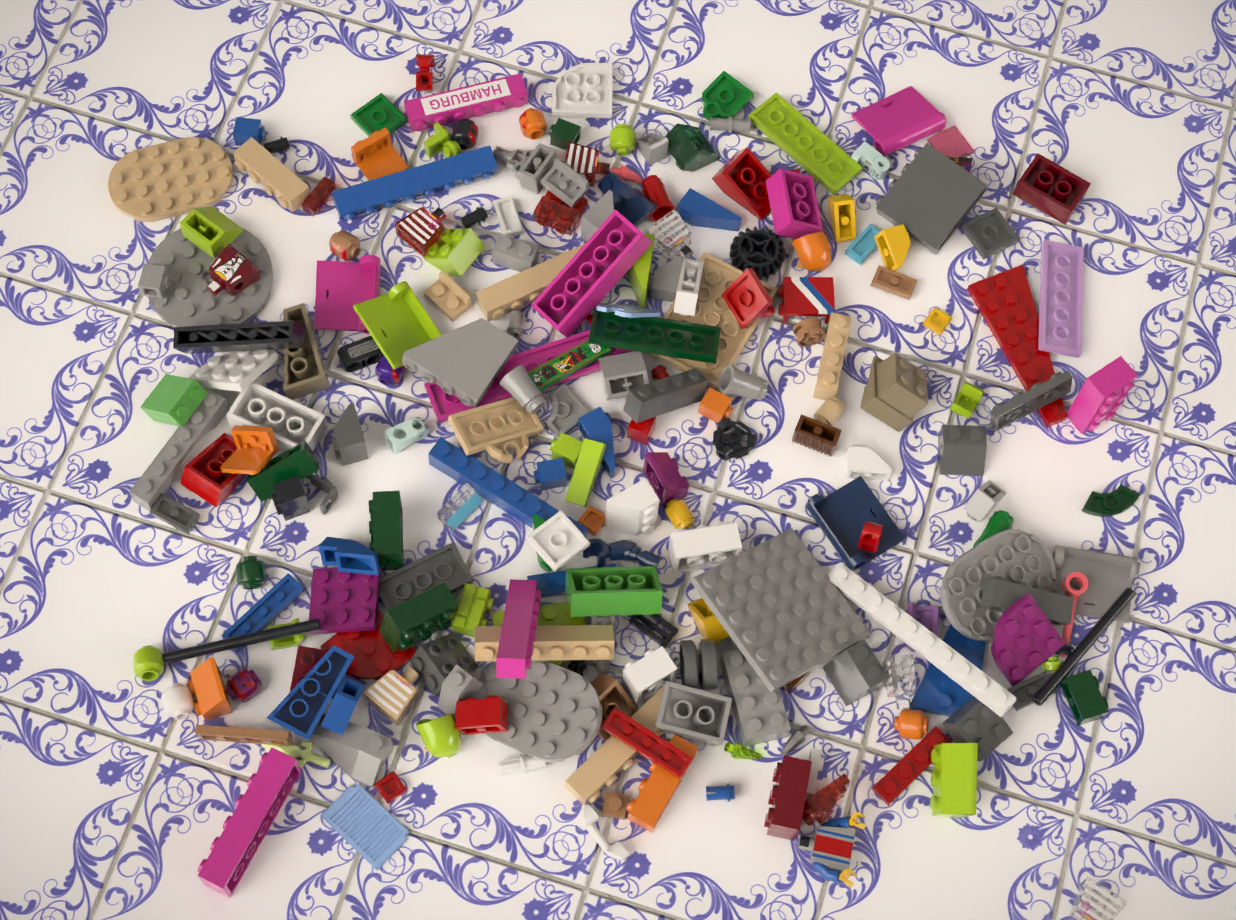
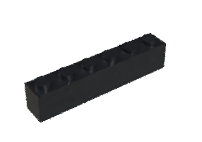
M295 321L174 327L173 348L185 354L304 348L305 327Z

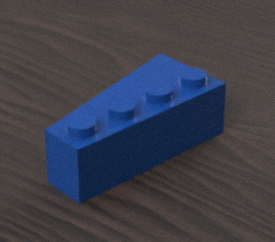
M333 645L268 715L267 719L309 740L354 656Z

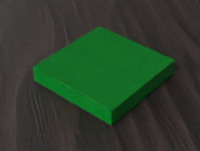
M382 93L350 114L351 120L368 137L375 131H380L385 127L391 135L408 123L407 118Z

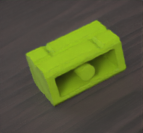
M467 583L464 585L452 623V631L475 638V626H487L488 619H485L487 611L491 612L494 604V598H491L490 589Z

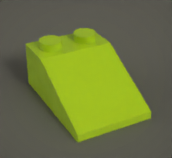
M648 233L643 234L653 243L626 272L638 305L644 308L655 234Z

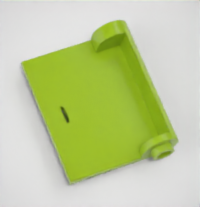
M407 281L396 284L385 295L353 306L393 370L404 366L402 359L405 351L442 335Z

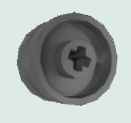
M713 638L700 640L698 654L693 640H681L679 659L682 685L696 689L699 676L704 690L716 689L718 662Z

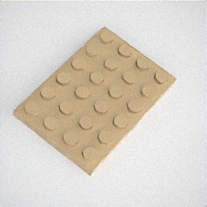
M704 252L699 260L704 261L695 315L684 316L674 313V300L663 318L721 327L716 364L651 353L647 354L682 372L695 368L708 379L707 385L719 390L718 382L722 370L729 364L734 366L762 318H757L748 328H741L723 299L722 294L743 272ZM761 281L773 300L778 289Z

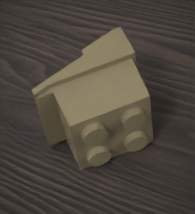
M897 353L892 354L885 360L874 356L868 383L864 387L861 409L897 432H900L911 424L913 416L928 404L927 374L923 369L916 367L908 359L901 357Z

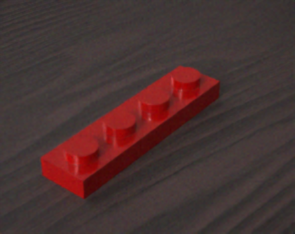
M615 707L601 727L602 730L679 780L693 761L691 756Z
M935 726L872 787V790L889 806L932 764L931 753L934 746L941 743H952V741Z

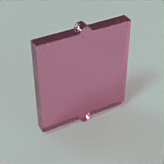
M955 125L944 131L940 130L938 134L927 139V142L945 156L967 157L974 153V149Z

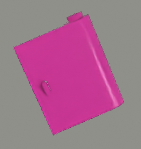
M912 86L851 114V117L874 138L875 149L884 157L944 129L947 122L945 115L938 111Z
M364 255L360 258L359 263L317 260L314 329L357 331L370 334L353 306L380 296L381 260L379 257Z

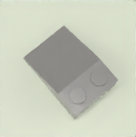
M665 681L655 727L693 741L712 746L721 745L725 737L732 698Z

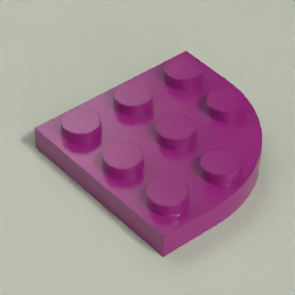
M1026 593L1010 606L997 621L994 628L995 635L993 644H991V653L1000 672L1011 686H1015L1066 643L1033 597Z

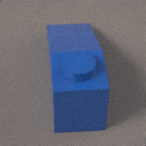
M689 188L676 207V217L680 218L683 223H688L692 226L737 232L741 228L742 218L691 188Z
M598 407L578 418V429L584 438L606 444L601 464L612 479L615 477L616 469L612 433L613 421L608 412L604 413L602 408Z

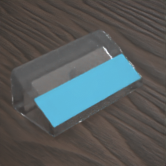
M466 483L437 512L438 519L455 532L484 503V500L471 485Z

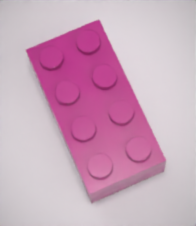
M1122 356L1118 357L1086 379L1067 412V418L1081 434L1088 430L1093 432L1101 425L1100 422L1103 420L1109 421L1117 414L1115 411L1123 405L1122 401L1128 397L1129 394L1127 392L1135 386L1134 381L1138 375Z

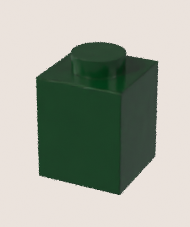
M558 118L556 124H552L548 132L550 145L569 152L571 144H574L575 149L581 138V126Z

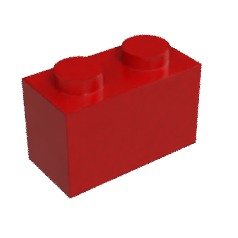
M496 695L487 696V699L469 697L465 698L464 701H456L455 729L463 736L507 732L508 704Z

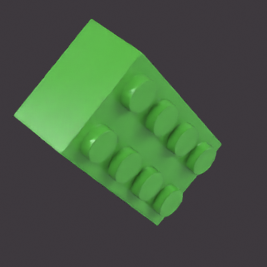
M655 566L566 569L565 595L570 617L661 614L663 590Z

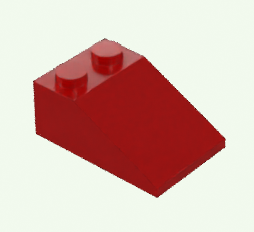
M746 147L736 152L711 179L725 195L759 220H762L771 211L766 180L772 175L751 150Z
M224 432L184 467L180 484L214 507H217L229 497L246 476V474L223 473L220 468L237 449L234 439Z

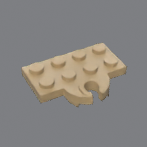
M514 397L452 414L448 418L467 456L486 450L492 458L503 463H511L513 460L512 455L506 449L513 450L516 454V460L519 461L529 446L528 437L541 434L544 430L536 413L529 414Z

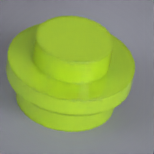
M449 140L444 143L443 153L448 158L461 154V148L456 141Z
M1051 656L1041 665H1043V670L1055 671L1064 661L1059 660V656Z

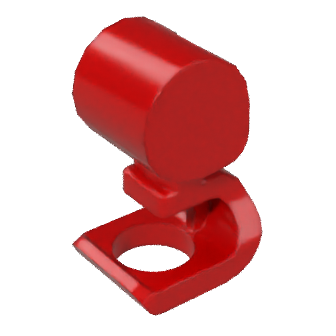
M416 54V63L420 68V71L416 72V91H433V72H430V67L435 66L434 55Z

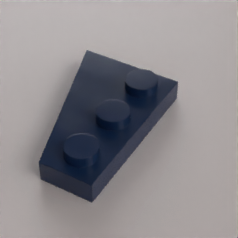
M609 172L597 185L603 195L609 190L613 192L614 210L616 209L636 228L658 207L657 204L649 201L644 194L636 191L631 187V184L615 172Z

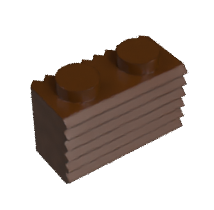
M801 414L794 430L792 442L800 443L801 446L804 445V447L812 448L813 451L816 450L821 454L824 453L831 457L842 430Z

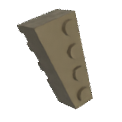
M302 303L283 309V321H295L305 327L304 348L283 349L284 393L289 399L294 400L331 388L311 316L305 304Z

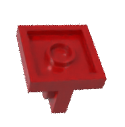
M747 268L722 294L723 299L741 328H748L757 318L771 317L776 312L771 305L773 300L753 268Z

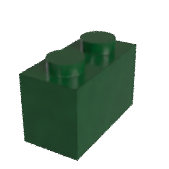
M1091 670L1065 677L1060 683L1078 726L1102 719L1109 712L1108 702L1105 697H1102L1098 679L1096 676H1093Z

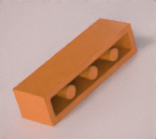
M675 734L671 740L666 739L667 742L688 754L694 760L699 747ZM652 763L649 771L652 773L648 780L644 778L638 787V791H640L637 799L632 798L626 808V811L629 812L627 819L651 833L684 777L683 775L679 780L655 763Z

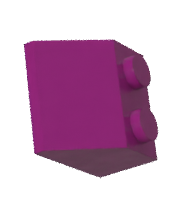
M649 452L645 454L643 472L662 506L666 507V504L675 498L681 500L687 497L689 483L685 476L680 475L676 460L674 458L671 459L668 452Z

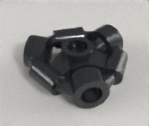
M725 418L717 424V430L713 432V445L716 447V455L722 460L727 461L729 458L737 460L749 455L751 449H755L756 434L750 431L749 426L741 421H732L730 418ZM733 426H734V429H735L734 431H731V432H729V433L723 434V432L729 431V430L732 429ZM743 435H747L746 447L741 444V437ZM722 444L729 445L733 449V452L728 447Z

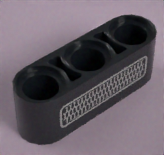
M372 336L346 344L337 350L345 372H354L376 364L384 355Z

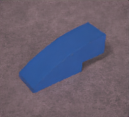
M327 536L318 545L323 565L337 566L339 572L369 575L380 574L377 554L359 543Z

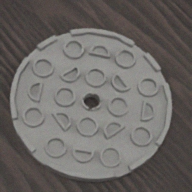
M181 228L176 230L156 247L148 261V264L158 263L165 266L168 275H170V285L165 289L163 299L148 297L152 308L163 321L165 320L173 328L249 323L254 319V315L266 305L271 295L270 291L274 281L271 259L262 242L251 232L243 228V232L230 245L258 267L261 278L235 296H231L224 289L214 296L207 289V286L212 281H205L204 278L207 276V273L210 275L209 268L217 257L215 259L184 237Z

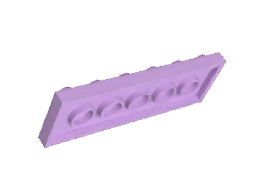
M1046 239L1041 243L1038 350L1079 358L1082 354L1083 247Z

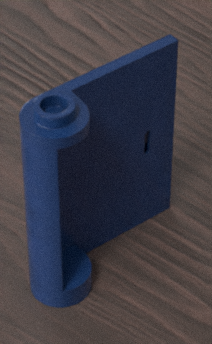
M862 476L857 477L826 497L825 495L819 496L815 494L807 501V510L851 571L861 568L906 539ZM865 520L883 525V533L876 554L857 549Z

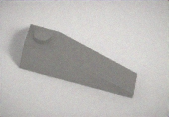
M323 713L309 739L325 752L335 764L341 767L351 779L373 788L393 748L392 739L351 722H348L343 735L337 734L321 727L326 716Z

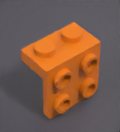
M386 127L380 131H375L371 136L356 142L351 147L353 161L368 181L408 169L406 162L392 146L390 132Z
M235 425L230 431L237 449L220 468L223 473L258 474L279 450L272 427Z

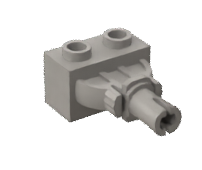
M541 143L534 150L523 151L517 149L511 152L497 146L493 151L495 159L507 163V170L514 172L516 178L520 180L521 187L536 194H539L544 187L540 184V180L554 166V160L558 158L556 149Z

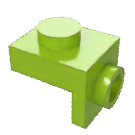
M965 381L950 410L969 419L984 391Z
M296 618L291 623L268 626L266 630L299 623L300 621L299 618ZM305 633L269 641L271 651L298 647L303 641Z

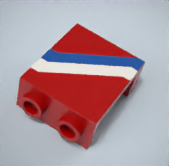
M783 277L781 285L777 287V296L781 297L778 314L782 316L783 324H787L789 316H824V324H828L831 312L836 313L833 277Z

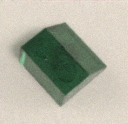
M677 123L665 136L669 141L668 153L674 157L677 167L682 171L695 172L721 158L700 127Z

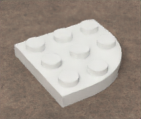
M583 63L569 68L567 73L557 79L553 87L552 117L612 118L613 63Z
M271 350L234 351L221 356L210 357L206 364L196 369L188 378L195 379L204 388L242 392L275 363L279 357L277 351Z

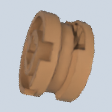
M816 317L804 319L795 324L792 329L797 337V344L800 347L815 345L826 337L824 329L821 328V320Z

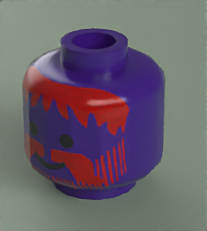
M383 355L375 368V374L378 377V381L383 385H395L400 382L407 368L402 366L393 370Z

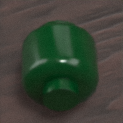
M257 556L243 557V561L236 565L237 584L243 586L245 590L261 588V585L266 582L265 562L257 560Z

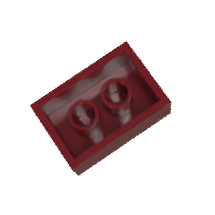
M1037 153L1017 182L1012 195L1066 225L1084 199L1091 183Z
M784 755L782 761L777 762L772 782H776V785L773 784L768 799V804L772 805V807H769L764 821V827L768 828L766 835L792 841L797 837L802 822L812 761Z

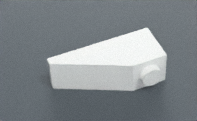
M683 258L674 313L684 316L695 315L704 261Z

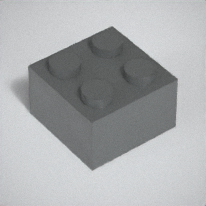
M974 696L942 723L955 743H978L977 761L980 762L1013 734V731L1003 717L997 715Z

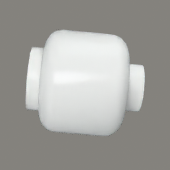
M175 683L169 685L162 693V704L167 716L181 720L187 718L189 713L193 711L195 705L189 687L184 686L182 683Z

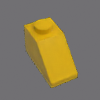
M849 194L828 196L829 219L835 241L855 240L854 199Z
M904 224L883 229L874 236L885 267L893 271L902 267L911 244L909 233L906 231Z

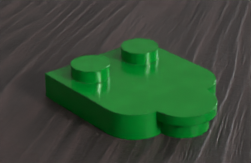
M723 71L702 93L703 116L708 121H710V117L729 118V116H733L734 118L754 98V93L726 71Z

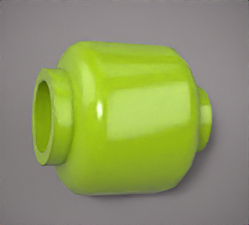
M627 124L616 125L610 131V149L615 151L617 155H628V152L633 151L636 147L635 130Z
M150 645L143 646L133 655L134 674L144 681H153L164 672L162 651Z

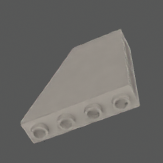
M480 318L405 351L402 363L409 371H416L421 374L427 382L439 385L445 393L457 396L463 404L476 408L516 350L518 340L485 319Z

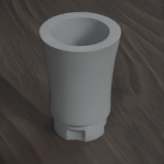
M730 364L722 370L719 377L718 389L722 394L761 400L765 398L768 391V382L766 380L739 370Z
M523 365L511 370L499 383L529 414L536 413L547 402Z

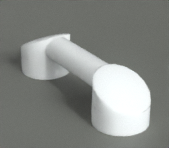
M587 804L581 810L585 829L608 856L620 861L625 860L629 856L627 850L619 841H616L613 845L608 842L594 824L599 820L597 813Z

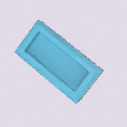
M870 223L845 250L844 254L861 266L876 250L877 244L874 236L880 230Z

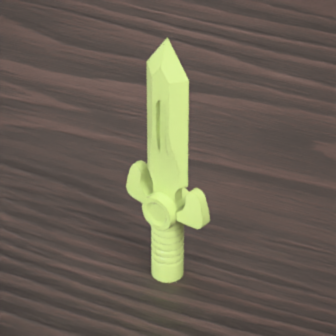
M302 742L301 745L307 748L304 750L301 749L300 745L292 743V746L261 744L263 748L270 750L273 747L293 758H302V760H297L300 768L304 767L305 762H312L328 768L331 759L311 752L312 742Z

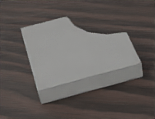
M564 383L548 394L553 410L550 417L545 421V426L558 439L561 432L568 434L578 427V418L591 411L570 387Z

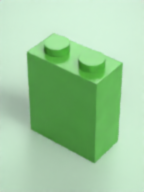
M165 374L140 408L153 421L183 427L208 395V392L195 379Z

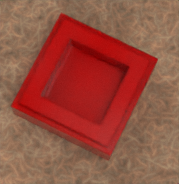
M395 771L374 783L387 805L407 792L406 787Z

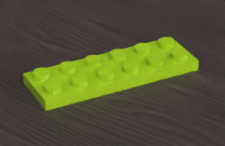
M777 92L748 114V119H751L753 125L831 194H837L862 173V166Z

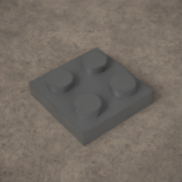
M997 207L963 223L961 227L983 260L1017 244L1019 241L1018 236Z

